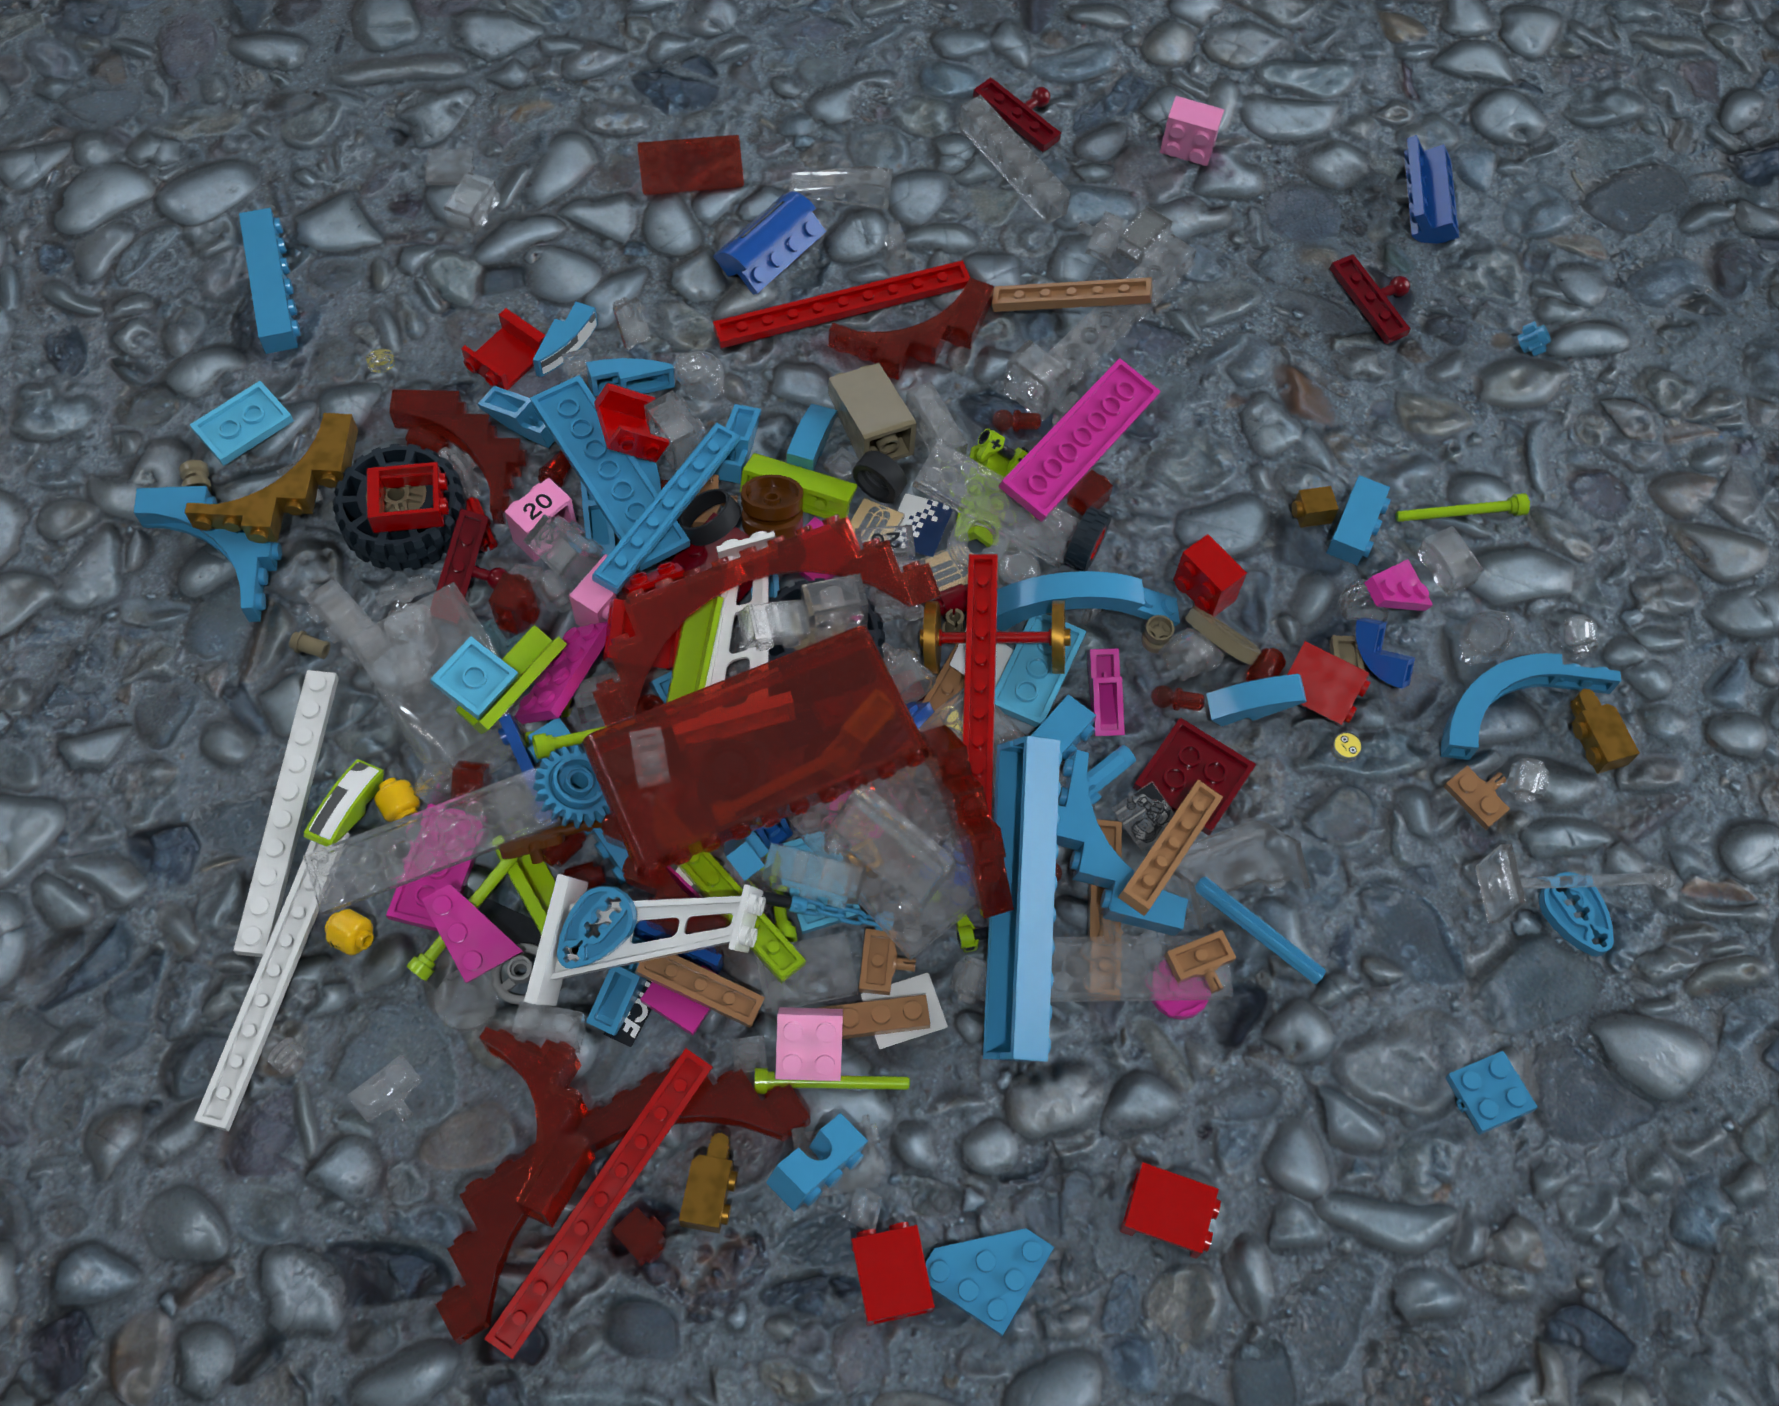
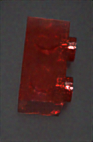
M503 572L488 601L497 628L523 637L530 625L535 624L539 617L540 609L536 602V595L534 594L531 581L525 576Z

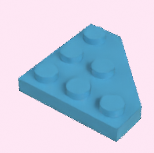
M1025 1228L934 1248L925 1263L931 1290L1002 1337L1053 1251L1054 1246Z

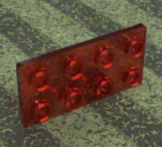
M739 135L640 142L637 144L643 195L741 188L744 186Z

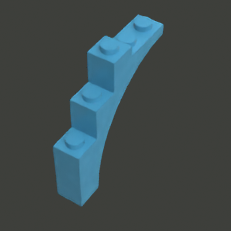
M207 486L137 488L134 514L142 527L164 528L187 533L207 542L220 551L236 570L240 585L241 609L249 622H261V612L266 609V597L263 593L264 585L268 584V571H277V562L282 559L281 544L277 542L256 543L249 541L243 530L231 532L225 529L200 530L193 528L184 513L186 504H217L216 497H212Z
M1076 750L1071 759H1066L1062 776L1067 777L1065 787H1061L1058 797L1060 823L1057 828L1056 842L1058 846L1074 849L1070 860V869H1074L1072 880L1107 888L1104 889L1100 901V907L1104 908V919L1172 936L1177 935L1184 928L1188 899L1162 890L1150 910L1143 916L1118 898L1135 871L1121 859L1108 843L1096 820L1089 797L1087 779L1089 753Z

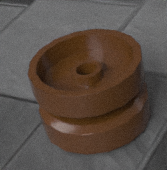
M763 475L747 481L742 486V528L747 535L751 536L759 531H766L767 533L774 531L776 542L789 540L800 533L803 528V488L800 483L782 475Z

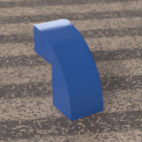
M1366 617L1358 619L1356 621V641L1361 657L1368 668L1377 677L1392 686L1401 689L1409 686L1415 657L1382 650L1387 622Z

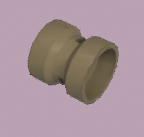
M189 460L180 465L179 473L180 478L183 480L182 487L207 486L210 493L212 492L211 481L208 479L210 474L207 463L201 460Z
M1164 615L1152 616L1147 621L1142 635L1143 647L1147 651L1157 654L1167 650L1174 634L1175 626L1173 622Z

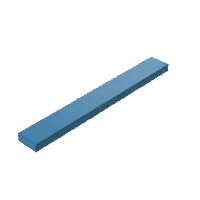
M716 422L592 574V581L618 594L739 443L740 435Z

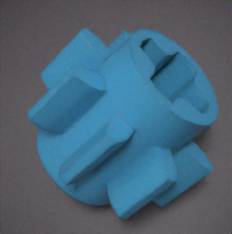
M1535 321L1523 326V333L1518 335V341L1523 352L1528 353L1532 351L1533 356L1546 352V344L1551 343L1546 326L1543 324L1537 327Z

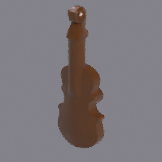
M605 816L602 823L595 819L592 827H588L585 821L582 820L578 829L575 828L574 822H570L566 826L559 825L542 830L540 833L507 841L498 846L501 857L503 859H513L530 854L532 864H539L544 861L541 849L563 843L566 836L584 831L591 832L593 828H604L608 825V817Z

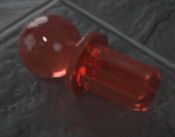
M1001 409L995 412L992 418L993 426L1000 431H1006L1013 427L1015 432H1018L1020 429L1037 430L1042 423L1040 414L1021 413L1020 410H1015L1012 415L1008 410Z
M1160 685L1154 688L1151 694V699L1155 706L1167 708L1173 704V709L1176 711L1180 708L1200 711L1205 703L1204 695L1186 692L1180 687L1176 688L1175 692H1173L1170 687Z

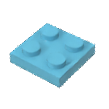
M470 636L433 675L430 683L479 720L518 677V672Z

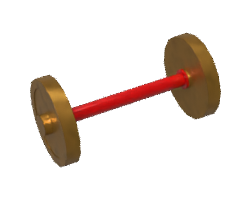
M926 601L923 629L920 630V646L923 647L926 674H939L942 644H966V632H942L939 602ZM1052 601V629H1049L1048 632H997L996 643H1049V646H1052V673L1065 674V646H1071V629L1065 628V601Z

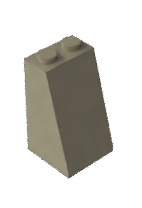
M880 363L865 365L859 369L838 373L829 378L828 394L835 410H837V414L858 460L871 450L879 451L894 461L914 455L917 423Z

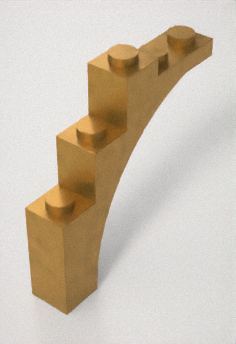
M323 413L319 431L305 455L285 475L265 488L248 496L219 504L187 503L184 513L192 527L200 530L225 529L231 532L243 530L249 541L256 543L278 542L284 513L291 515L313 514L318 486L336 487L337 483L342 481L345 470L351 467L358 434L352 414Z

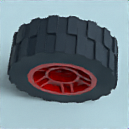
M1092 506L1086 510L1068 546L1064 563L1081 571L1088 570L1108 531L1112 518L1110 514Z

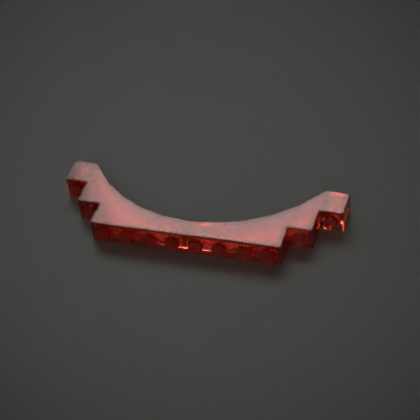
M839 514L822 520L824 526L812 529V526L808 525L795 530L796 536L787 540L781 535L766 541L768 547L757 550L756 546H752L739 551L740 557L729 561L728 556L711 562L712 568L701 572L700 567H696L684 572V578L673 582L670 577L654 584L656 589L645 593L643 588L630 592L626 594L628 600L623 601L622 605L635 636L630 638L628 633L611 639L613 645L607 647L620 681L614 683L613 678L595 684L597 690L592 692L603 722L607 726L633 716L647 673L666 641L686 618L709 600L742 583L774 574L813 572L843 576L875 587L910 608L941 596L929 562L920 565L919 560L902 566L904 572L901 573L889 539L880 542L879 537L862 543L864 549L861 550L849 517L840 519Z
M679 1057L669 1063L668 1069L659 1074L653 1072L641 1080L640 1086L631 1091L625 1089L617 1093L612 1098V1103L602 1109L598 1106L584 1114V1119L574 1126L567 1124L554 1133V1138L544 1144L537 1142L525 1150V1155L516 1161L511 1159L503 1162L495 1168L496 1173L486 1179L482 1177L475 1179L465 1187L466 1191L459 1196L478 1230L474 1233L471 1230L462 1233L453 1240L454 1245L447 1249L466 1285L463 1287L456 1285L448 1289L441 1295L442 1300L435 1304L455 1342L461 1345L491 1326L500 1275L515 1238L536 1205L566 1173L596 1151L624 1138ZM739 1069L735 1073L733 1070L725 1072L716 1080L717 1084L715 1085L711 1083L707 1076L674 1124L711 1123L736 1126L783 1142L809 1126L810 1115L790 1084L784 1088L781 1085L774 1087L764 1095L766 1099L761 1101L743 1070Z

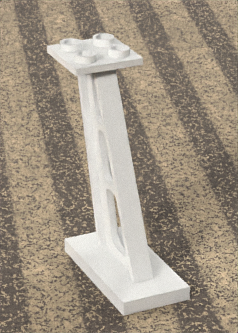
M759 531L752 534L750 538L742 540L730 539L723 542L722 545L716 546L721 571L725 573L721 593L723 603L699 718L672 725L681 753L796 721L791 692L769 698V560L778 558L774 531L768 533L766 531ZM753 565L752 600L746 604L736 605L741 569ZM750 611L752 613L750 646L745 651L731 654L729 650L734 618L739 613ZM748 659L750 661L748 699L740 706L723 709L722 699L727 668L734 661Z
M558 874L524 1002L556 1006L563 979L725 944H729L728 949L748 953L749 948H753L757 940L758 929L754 928L757 916L762 915L766 899L762 897L763 891L744 884L741 896L633 901L637 911V923L644 920L678 918L679 927L677 933L670 938L636 944L632 943V933L617 950L593 964L569 969L562 966L557 958L559 937L565 920L579 898L587 891L589 882ZM621 901L611 902L612 907L608 911H600L599 914L602 918L595 924L611 923L609 915L613 911L622 910L619 906ZM720 914L733 915L732 923L728 927L692 934L685 933L688 920L691 917ZM568 947L567 950L570 952L568 959L579 960L577 954L572 953V948Z

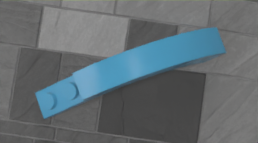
M1096 571L1055 573L1025 579L998 589L997 629L1006 631L1012 626L1032 617L1051 613L1052 601H1065V610L1106 609L1127 613L1146 620L1155 615H1164L1173 622L1174 626L1180 624L1177 598L1144 588L1142 579L1118 573Z
M1552 653L1530 654L1504 661L1479 676L1455 705L1443 731L1440 757L1470 760L1479 749V731L1485 711L1493 702L1506 694L1530 687H1554L1579 691L1584 688L1591 689L1596 693L1611 694L1621 682V671L1609 670L1606 667H1581L1574 663L1564 665L1562 654Z

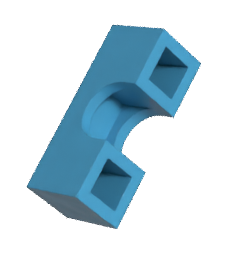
M840 1113L819 1130L809 1146L819 1160L811 1159L798 1147L775 1167L766 1183L794 1212L804 1203L809 1207L822 1194L823 1191L821 1189L825 1185L831 1188L843 1176L844 1173L842 1171L846 1167L852 1170L859 1164L864 1157L861 1151L868 1140Z

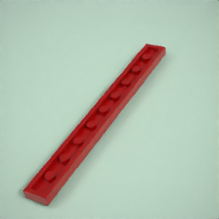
M963 260L716 320L713 321V329L720 348H725L971 287V278Z
M969 554L960 812L961 830H992L998 554Z
M685 1048L484 1338L487 1342L511 1359L516 1356L713 1069V1066Z

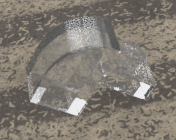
M661 726L629 732L639 789L671 783Z

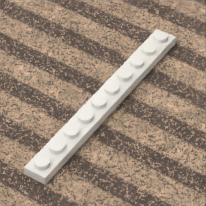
M311 670L306 672L233 950L237 955L262 957L277 923L339 680L336 673Z
M349 832L331 849L312 840L310 841L194 1119L198 1124L229 1132L350 836Z

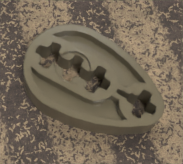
M1193 606L1185 617L1186 621L1203 636L1226 653L1244 663L1253 665L1261 653V650L1246 637L1198 607Z

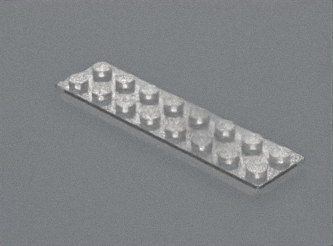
M538 766L303 855L320 913L323 915L332 913L499 849L498 846L505 842L562 825L560 816L553 821L551 820L552 810L541 811L545 801H535L538 791L533 790L532 787L535 780H537L534 778L536 770L540 767Z

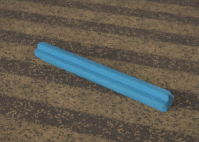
M1203 876L1197 882L1194 890L1312 983L1317 984L1326 973L1325 968L1213 881Z

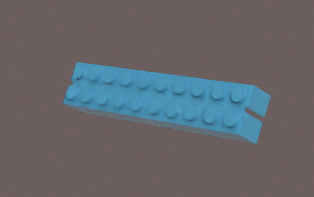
M1027 735L997 745L983 1059L1048 1062V1054L1051 1050L1049 1024L1052 1018L1050 998L1054 982L1052 956L1055 951L1053 940V924L1056 919L1054 894L1057 888L1055 868L1059 852L1056 842L1057 828L1060 823L1058 813V797L1061 792L1059 766L1062 762L1060 740Z

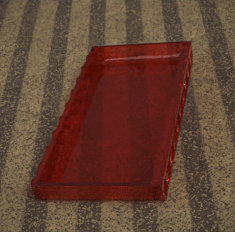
M866 626L854 627L587 735L582 741L585 753L637 878L655 876L662 871V868L672 864H684L691 860L693 855L703 851L706 853L715 851L722 846V843L732 839H744L753 830L761 827L769 828L775 826L784 817L792 814L794 816L801 815L807 812L813 805L820 802L824 804L830 803L844 792L861 790L868 785V782L878 778H890L896 774L897 770L907 766L911 768L916 767L929 757V750Z

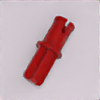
M470 497L466 500L468 511L485 516L479 499ZM490 518L488 519L480 546L482 552H487L486 545H488L490 551L498 545L490 528Z

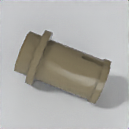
M952 609L946 613V622L942 626V632H964V614L961 610L955 609V615H953Z
M303 630L300 632L295 631L289 642V647L295 653L304 652L321 659L327 657L331 646L330 642L309 636Z

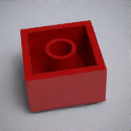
M1207 534L1183 551L1173 581L1179 591L1186 593L1194 601L1196 607L1215 617L1236 601L1247 572Z

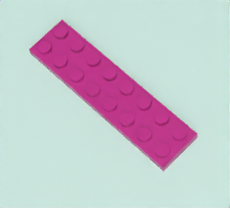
M1119 358L1015 466L998 487L1039 521L1043 522L1157 398L1161 391Z

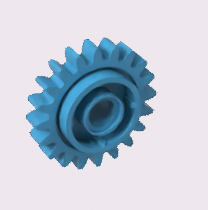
M564 746L559 755L552 751L548 759L543 758L539 766L540 768H537L534 776L537 780H535L532 787L533 790L538 791L535 801H545L541 811L552 810V821L561 816L563 818L562 826H566L569 820H573L575 828L578 829L583 820L588 827H592L595 819L602 823L606 814L611 815L615 807L614 805L618 802L620 796L617 793L621 787V784L615 783L618 773H609L612 766L611 762L600 763L602 754L592 758L591 748H588L585 754H581L578 746L574 747L572 753H569L568 749ZM571 784H576L582 789H576Z

